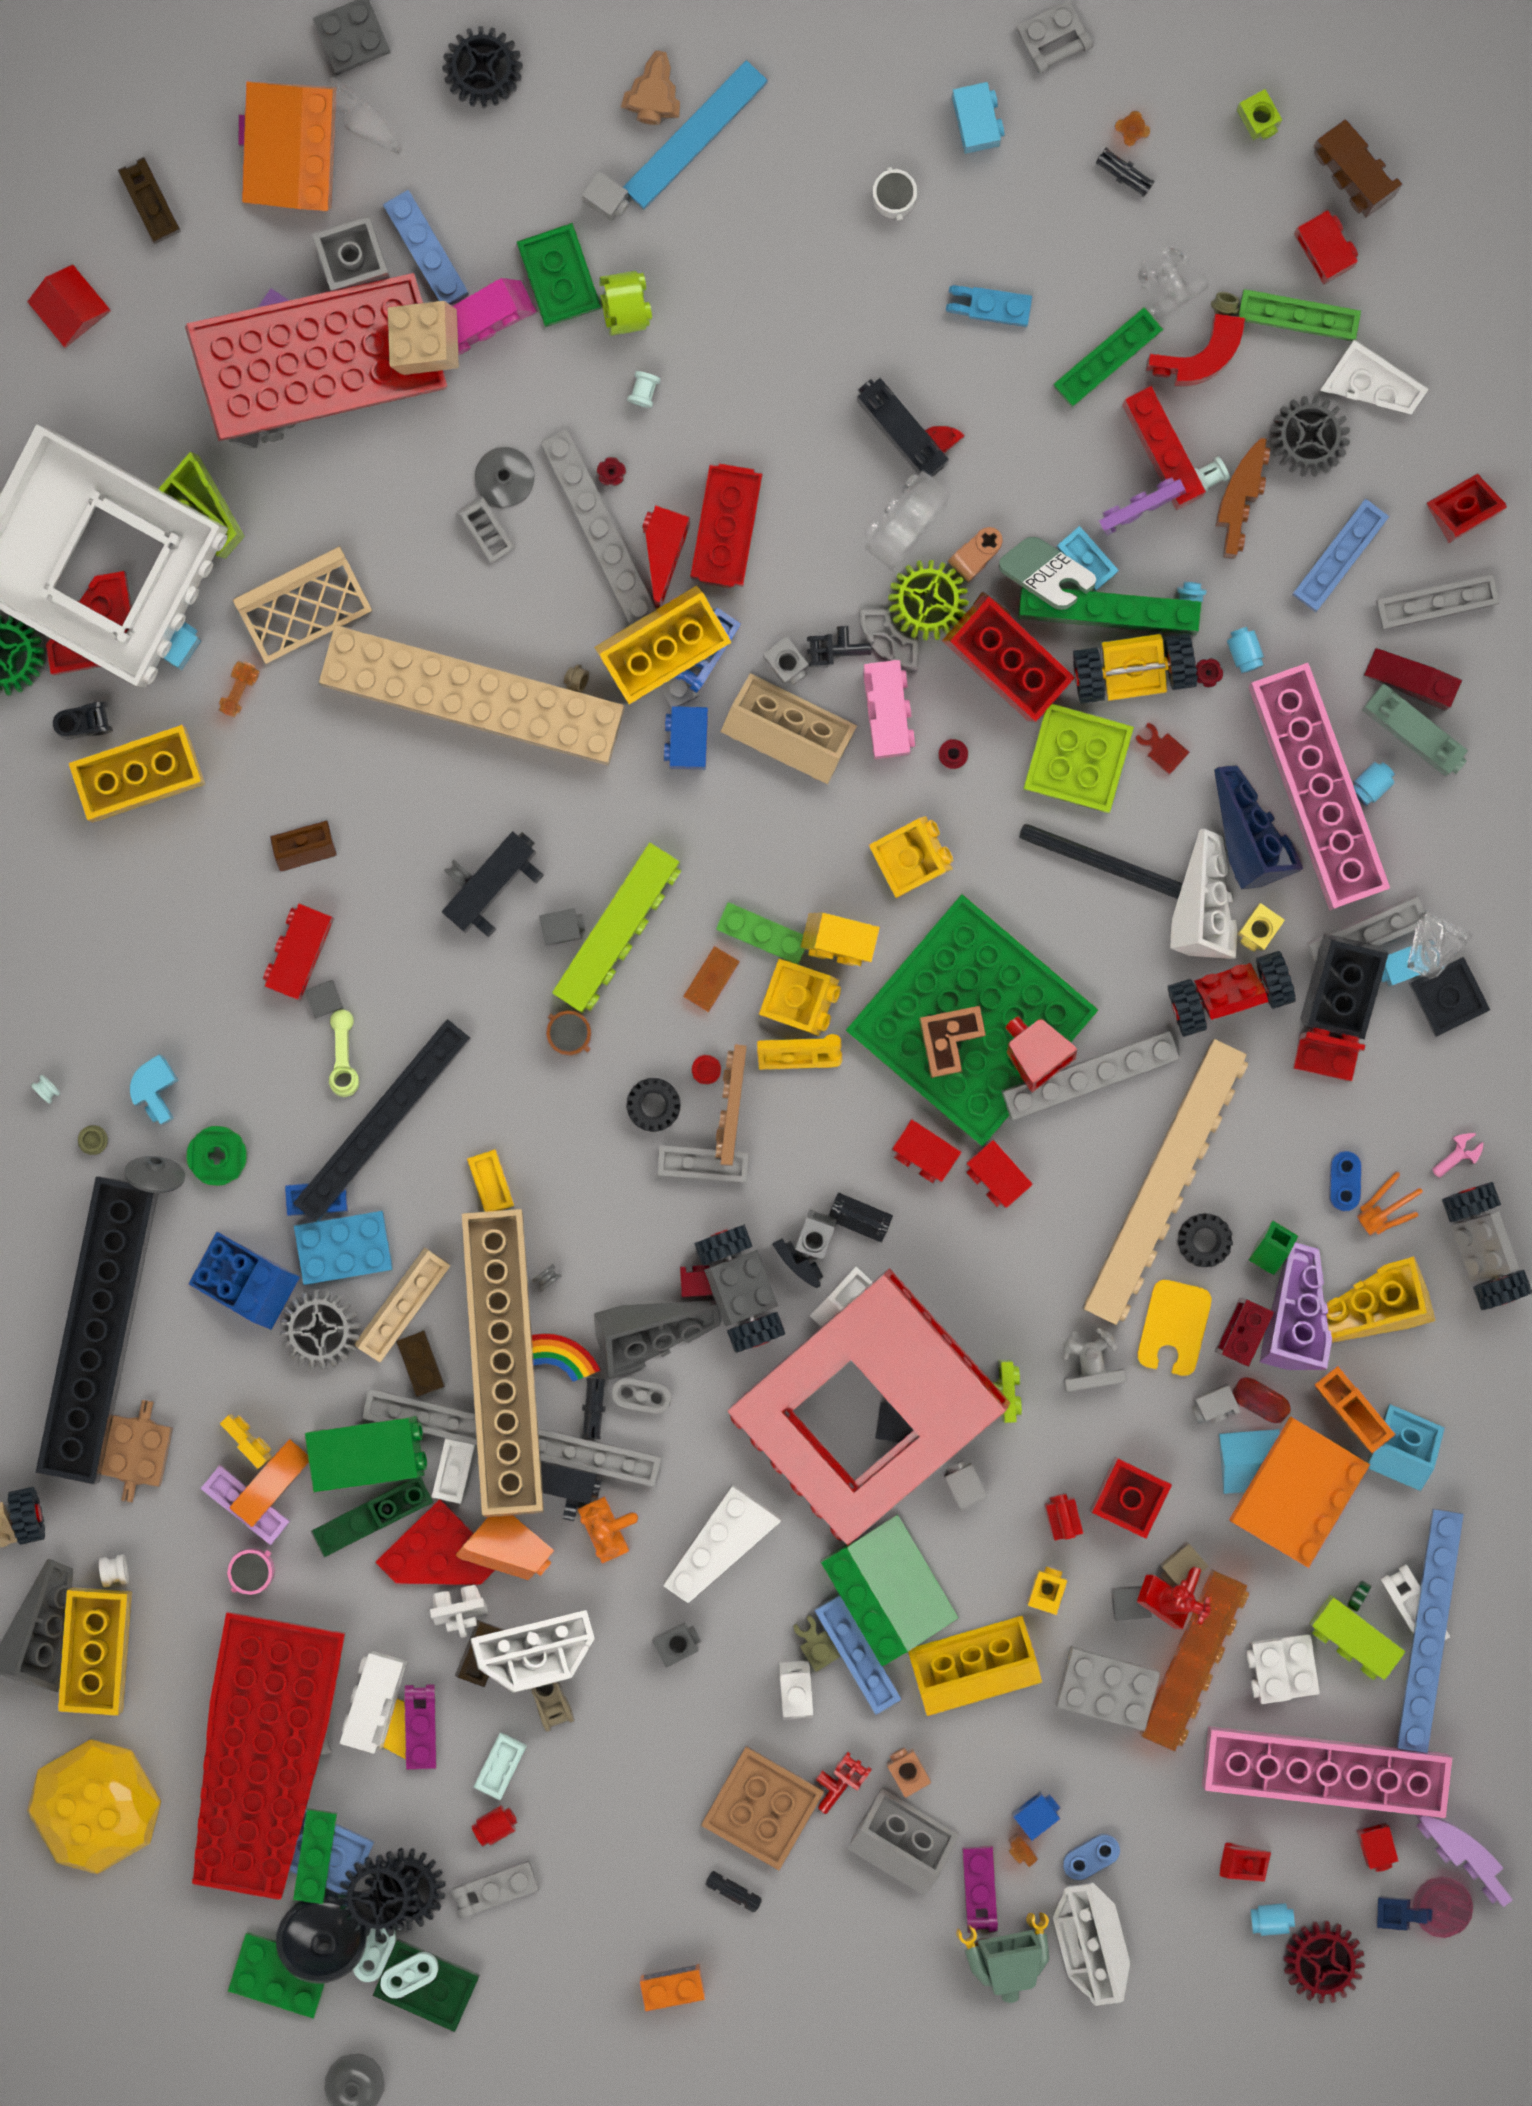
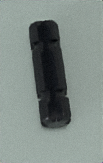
M712 1871L706 1880L705 1885L714 1891L716 1889L719 1890V1894L739 1905L741 1903L744 1904V1908L751 1912H756L762 1902L760 1896L753 1892L749 1894L747 1889L728 1878L726 1880L723 1879V1876L715 1871Z

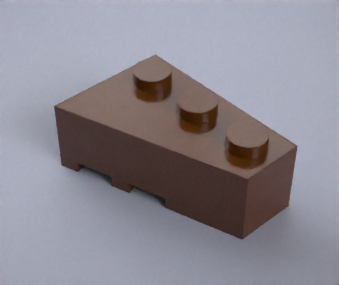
M1346 119L1317 139L1313 146L1316 159L1322 166L1327 165L1333 173L1331 177L1340 190H1346L1351 197L1349 202L1358 214L1362 212L1366 218L1392 200L1403 185L1398 178L1392 181L1383 171L1386 164L1380 158L1378 160L1374 159L1367 149L1369 145Z

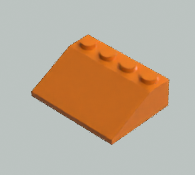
M246 81L243 203L328 211L332 208L337 87Z
M1290 1416L1229 1518V1521L1309 1568L1370 1464Z

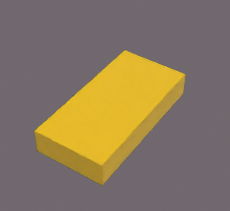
M496 1149L467 1158L484 1211H501L515 1206Z

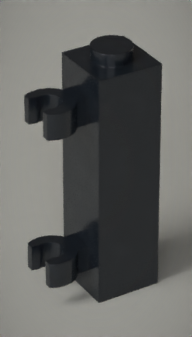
M881 378L875 382L870 379L858 389L860 393L857 396L858 404L925 483L948 465V457Z
M512 831L441 912L464 933L472 925H475L489 938L496 928L481 915L520 871L535 884L544 876L542 872L529 862L536 854V851L532 848L535 843L523 832L517 835Z
M541 1461L543 1493L566 1498L562 1519L574 1522L578 1503L590 1504L592 1497L598 1498L602 1481L596 1480L597 1473Z

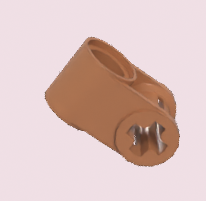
M992 527L983 528L947 562L969 583L1000 550L1003 542L1001 533ZM985 535L989 538L993 535L996 538L994 541L996 547L988 546L984 548L982 546L984 542L982 536Z

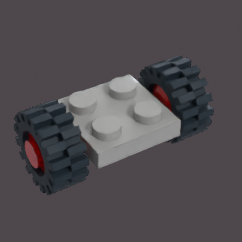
M1490 1182L1474 1186L1442 1199L1449 1222L1470 1217L1469 1220L1451 1225L1471 1282L1491 1277V1280L1473 1287L1480 1309H1491L1532 1294L1525 1270L1504 1275V1273L1519 1269L1499 1211L1484 1216L1481 1213L1501 1205L1494 1183Z

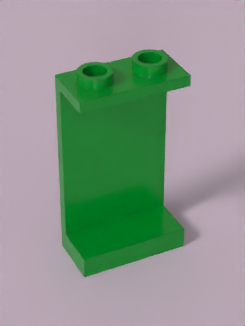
M416 1416L326 1430H313L305 1433L313 1493L418 1478L425 1475L424 1470L428 1466L426 1454L421 1451L420 1440L423 1439V1429L421 1423L417 1422Z

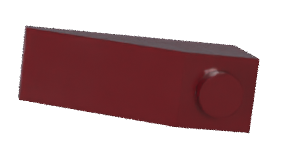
M1375 648L1363 675L1444 711L1451 708L1462 683L1461 679L1441 670Z

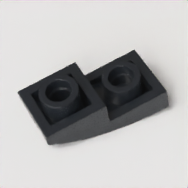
M783 1238L772 1243L785 1264L799 1278L815 1288L821 1286L819 1280L823 1278V1275L816 1262L810 1264L808 1259L796 1264L794 1259L799 1257L791 1241L785 1243Z

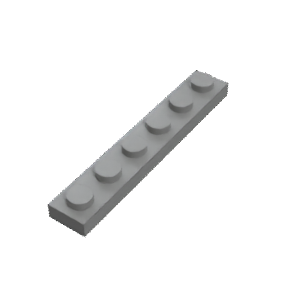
M1166 1030L1065 1067L1033 1093L1028 1089L1025 1082L1001 1092L1010 1119L1015 1120L1179 1060V1056L1171 1031Z

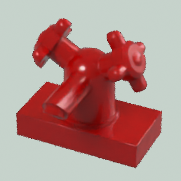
M1197 1567L1191 1568L1186 1580H1182L1181 1584L1174 1588L1156 1575H1146L1136 1601L1174 1629L1184 1628L1190 1612L1197 1614V1624L1202 1625L1211 1611V1599L1209 1597H1205L1203 1604L1195 1600L1194 1591L1201 1574V1569Z

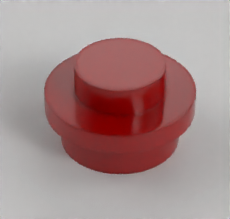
M711 1055L699 1056L692 1064V1075L701 1084H712L721 1075L720 1062Z

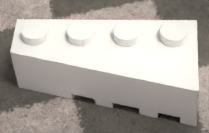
M732 1484L663 1586L689 1603L776 1527L782 1519Z

